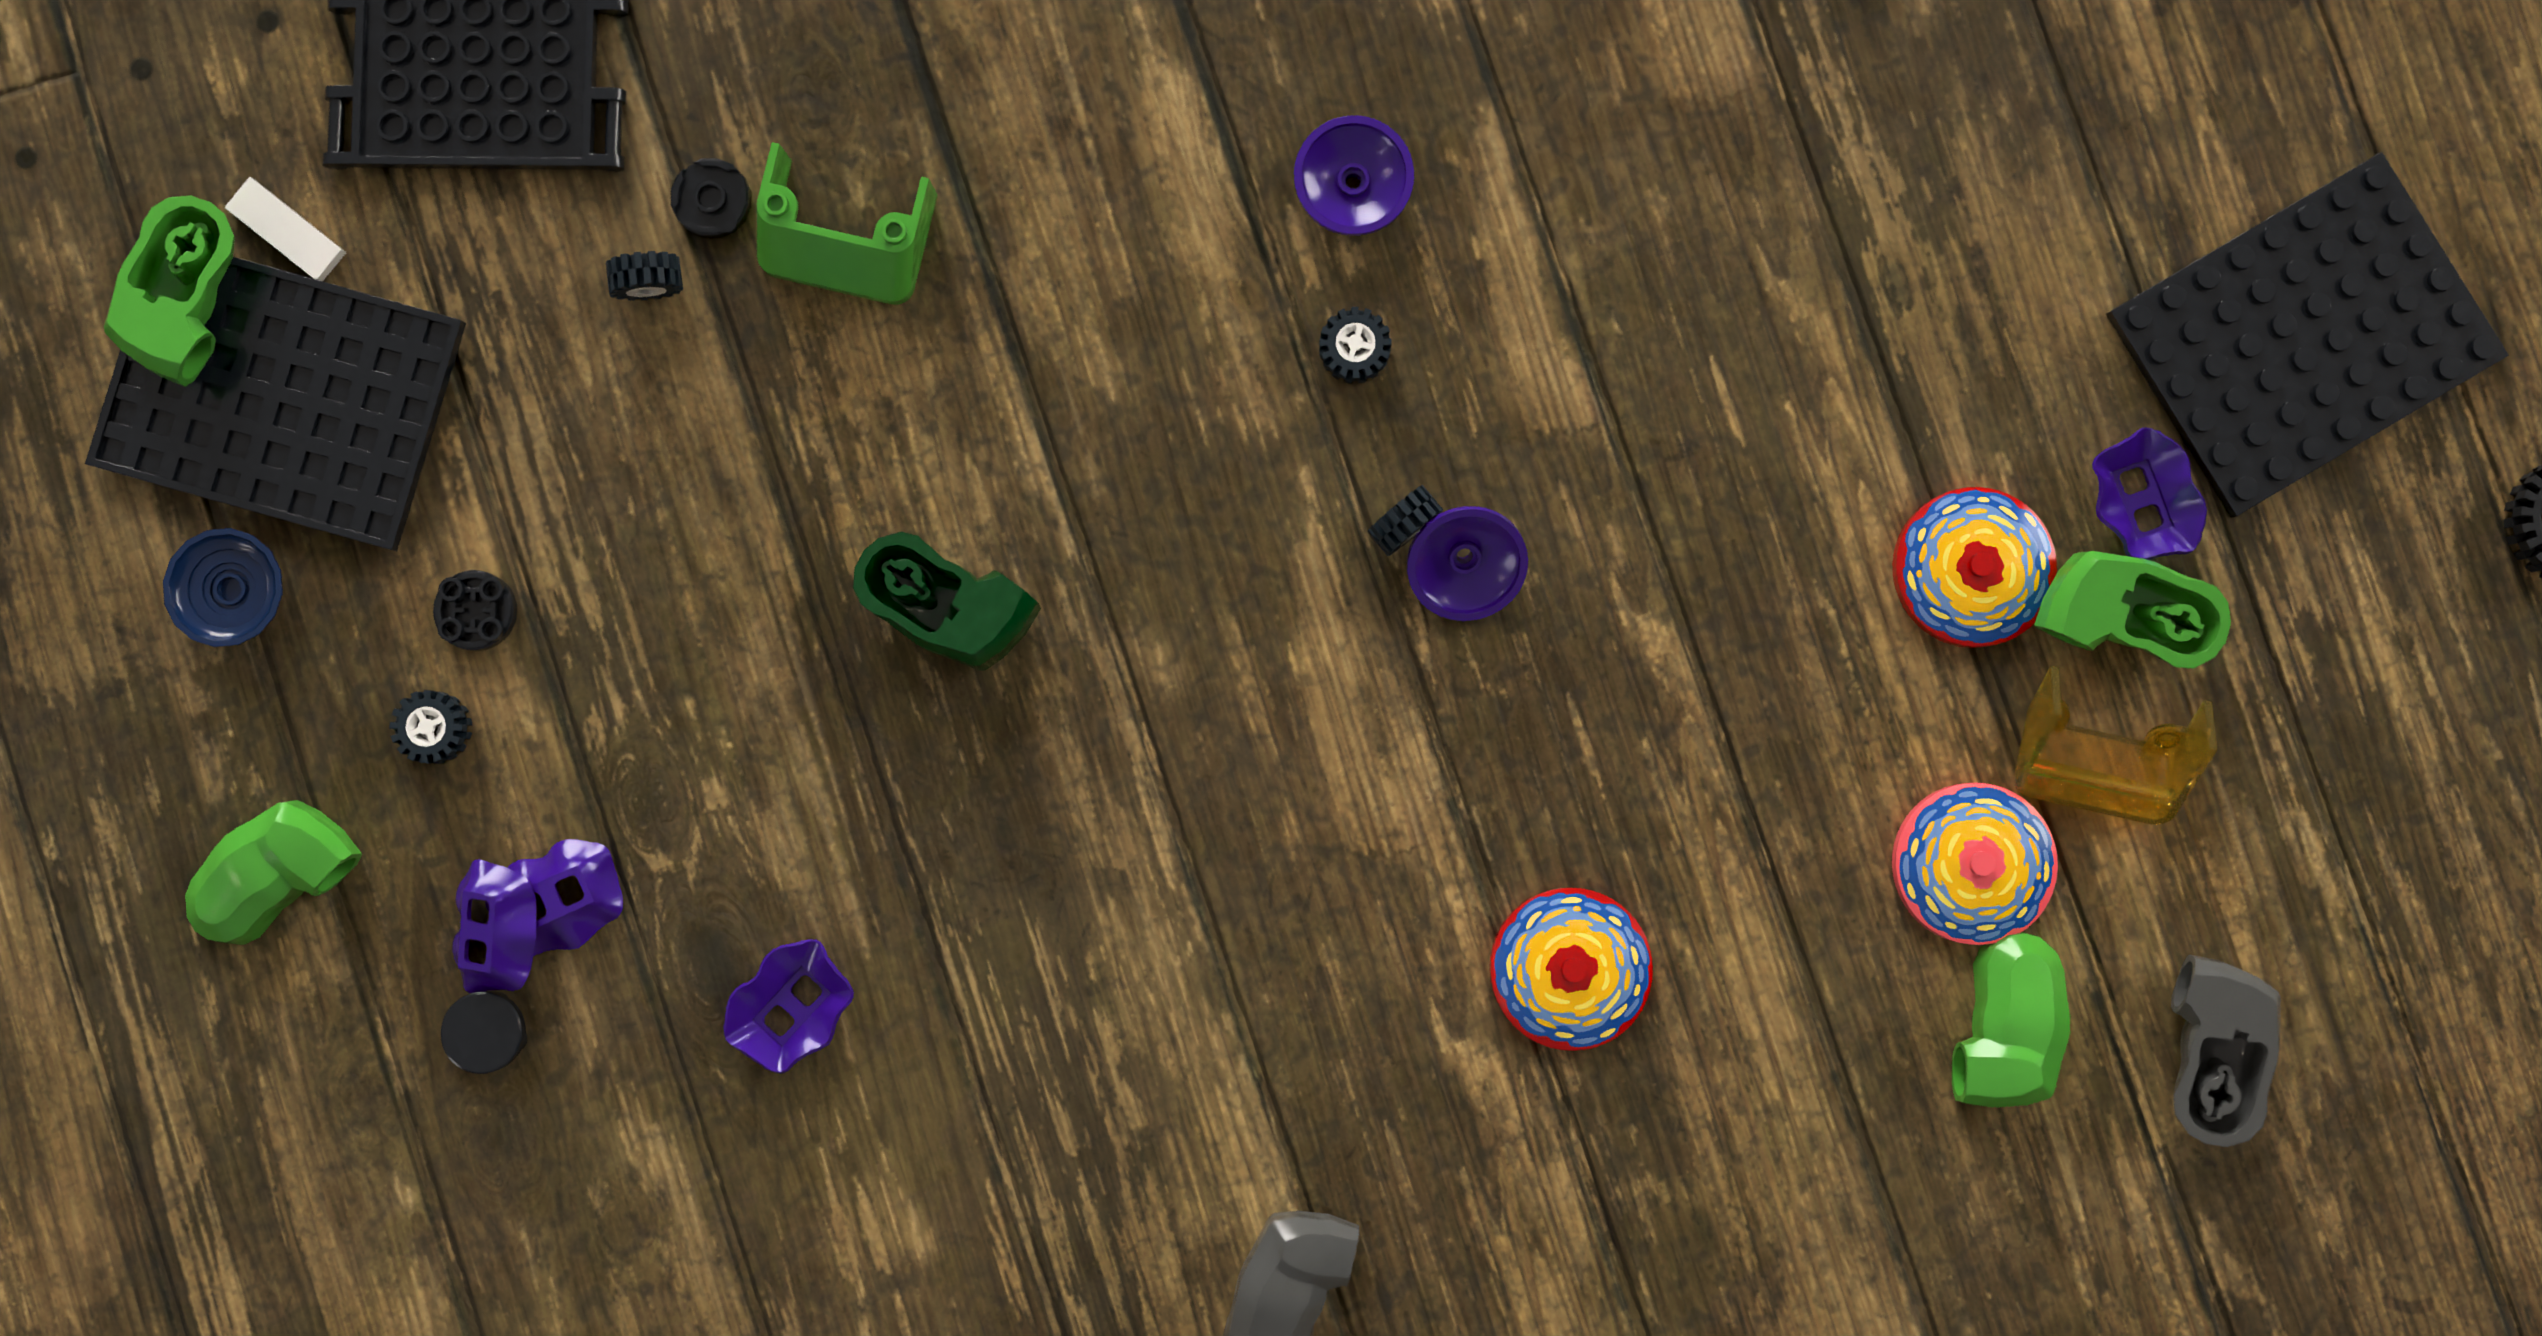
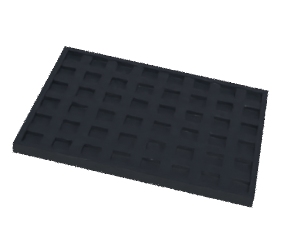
M2382 152L2106 313L2109 321L2231 518L2242 514L2509 356Z
M233 257L218 286L216 304L211 317L205 323L207 330L216 339L214 351L194 382L185 387L160 377L120 350L85 461L86 465L397 552L466 323L449 316Z

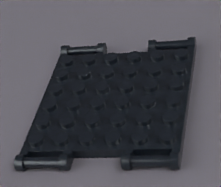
M328 0L329 12L340 15H349L353 12H356L353 85H329L325 87V100L329 102L328 143L327 152L323 153V167L336 170L347 168L605 170L610 172L625 170V157L621 156L622 105L626 104L627 92L621 88L596 87L598 14H607L614 17L628 16L629 2L627 0ZM353 102L351 152H344L346 103ZM595 103L606 104L605 154H594Z

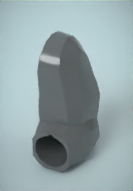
M2188 955L2182 964L2171 996V1009L2186 1020L2180 1042L2182 1061L2173 1093L2174 1111L2189 1135L2205 1144L2228 1147L2249 1141L2264 1125L2267 1115L2268 1094L2278 1063L2280 1049L2281 997L2277 990L2257 976L2219 960Z
M1307 1211L1273 1213L1267 1219L1241 1268L1223 1336H1313L1314 1323L1321 1314L1325 1304L1327 1290L1348 1285L1358 1242L1359 1225L1325 1213Z

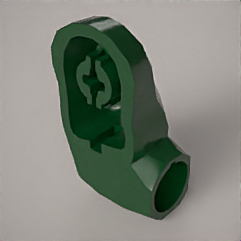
M905 532L894 533L875 540L863 551L854 569L853 589L863 607L875 616L888 622L921 648L978 671L987 670L1003 659L1026 635L1041 610L1039 603L1003 574L993 570L989 574L977 578L961 566L942 558L919 536Z

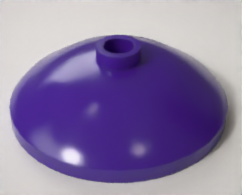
M1342 116L1320 125L1303 142L1297 154L1294 167L1295 190L1305 212L1323 228L1348 236L1374 233L1392 223L1406 207L1414 183L1413 161L1402 138L1388 125L1366 116ZM1350 177H1355L1359 179L1361 184L1359 187L1352 189L1346 185V180Z
M1476 506L1453 508L1433 517L1418 531L1407 555V575L1417 599L1431 612L1457 621L1485 618L1503 609L1515 598L1522 588L1528 570L1526 545L1515 525L1496 511ZM1461 549L1470 550V553L1465 557L1457 556Z

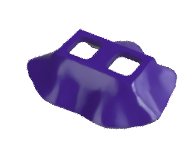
M2141 428L2130 437L2105 449L2095 457L2092 467L2099 481L2096 515L2103 524L2114 531L2121 539L2125 554L2128 557L2150 560L2174 554H2190L2197 548L2206 523L2207 507L2205 499L2192 481L2189 458L2175 441L2155 429ZM2133 468H2140L2146 479L2147 488L2131 495L2126 494L2120 481V474ZM2148 505H2154L2157 508L2162 523L2158 528L2142 532L2138 528L2134 512Z
M565 839L553 845L543 858L521 859L507 867L523 874L530 880L534 892L540 895L546 908V915L537 920V939L534 956L550 950L580 948L598 930L618 918L622 912L623 895L610 851L602 844L578 839ZM573 875L578 879L584 897L582 900L566 906L560 898L556 885L559 881ZM486 901L485 905L487 910L489 911V904Z
M474 860L468 873L457 888L455 899L457 909L461 915L460 930L454 937L452 952L461 972L463 987L468 993L487 990H519L523 987L529 976L537 939L536 897L532 884L527 877L519 872L484 860ZM473 899L488 902L489 920L487 924L472 920L471 908ZM471 939L483 941L486 944L485 964L473 963L469 960V941Z
M809 939L779 946L771 950L764 957L755 978L735 988L730 995L723 1026L725 1039L728 1044L757 1062L763 1068L774 1073H785L802 1058L830 1044L842 1012L853 1000V989L848 980L829 959L821 942ZM804 975L809 976L822 989L821 995L810 1006H806L792 993L793 986ZM776 1005L781 1006L794 1018L793 1026L783 1036L777 1035L764 1021L766 1015Z

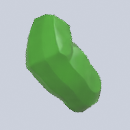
M194 196L168 197L153 206L143 221L139 239L123 262L118 273L113 297L104 324L105 334L121 351L156 375L185 387L194 382L214 351L216 339L207 330L205 323L211 317L216 304L218 286L233 259L235 237L226 215L213 203Z
M2087 551L2073 554L2059 569L2042 599L2034 626L2059 640L2081 649L2093 651L2102 642L2109 641L2119 645L2140 648L2177 668H2196L2215 658L2224 646L2231 626L2228 601L2214 585L2187 577L2154 561Z
M299 800L277 803L254 819L225 835L215 846L191 879L185 894L187 919L194 931L207 940L245 945L260 938L280 912L298 899L304 891L313 896H320L335 887L358 864L362 853L344 829L321 811Z
M2021 932L2008 935L1996 943L1981 946L1974 960L1975 1005L1972 1015L1973 1037L1958 1042L1952 1055V1089L1956 1101L1987 1107L2023 1106L2050 1099L2055 1092L2061 1062L2070 1035V1014L2065 973L2059 955L2053 947L2037 935Z

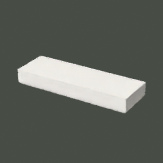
M251 177L246 180L224 207L316 280L324 281L346 254L343 249Z

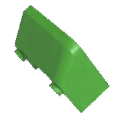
M772 142L757 199V260L761 268L768 275L775 278L891 305H899L909 300L915 289L938 196L930 179L921 177L912 215L898 212L884 215L876 224L873 239L796 222L799 209L798 200L794 193L786 187L792 160L780 144Z

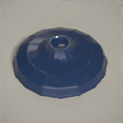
M232 528L206 530L185 541L170 559L163 579L164 605L174 625L193 641L213 647L240 645L261 634L276 616L283 595L281 569L272 551L254 535Z

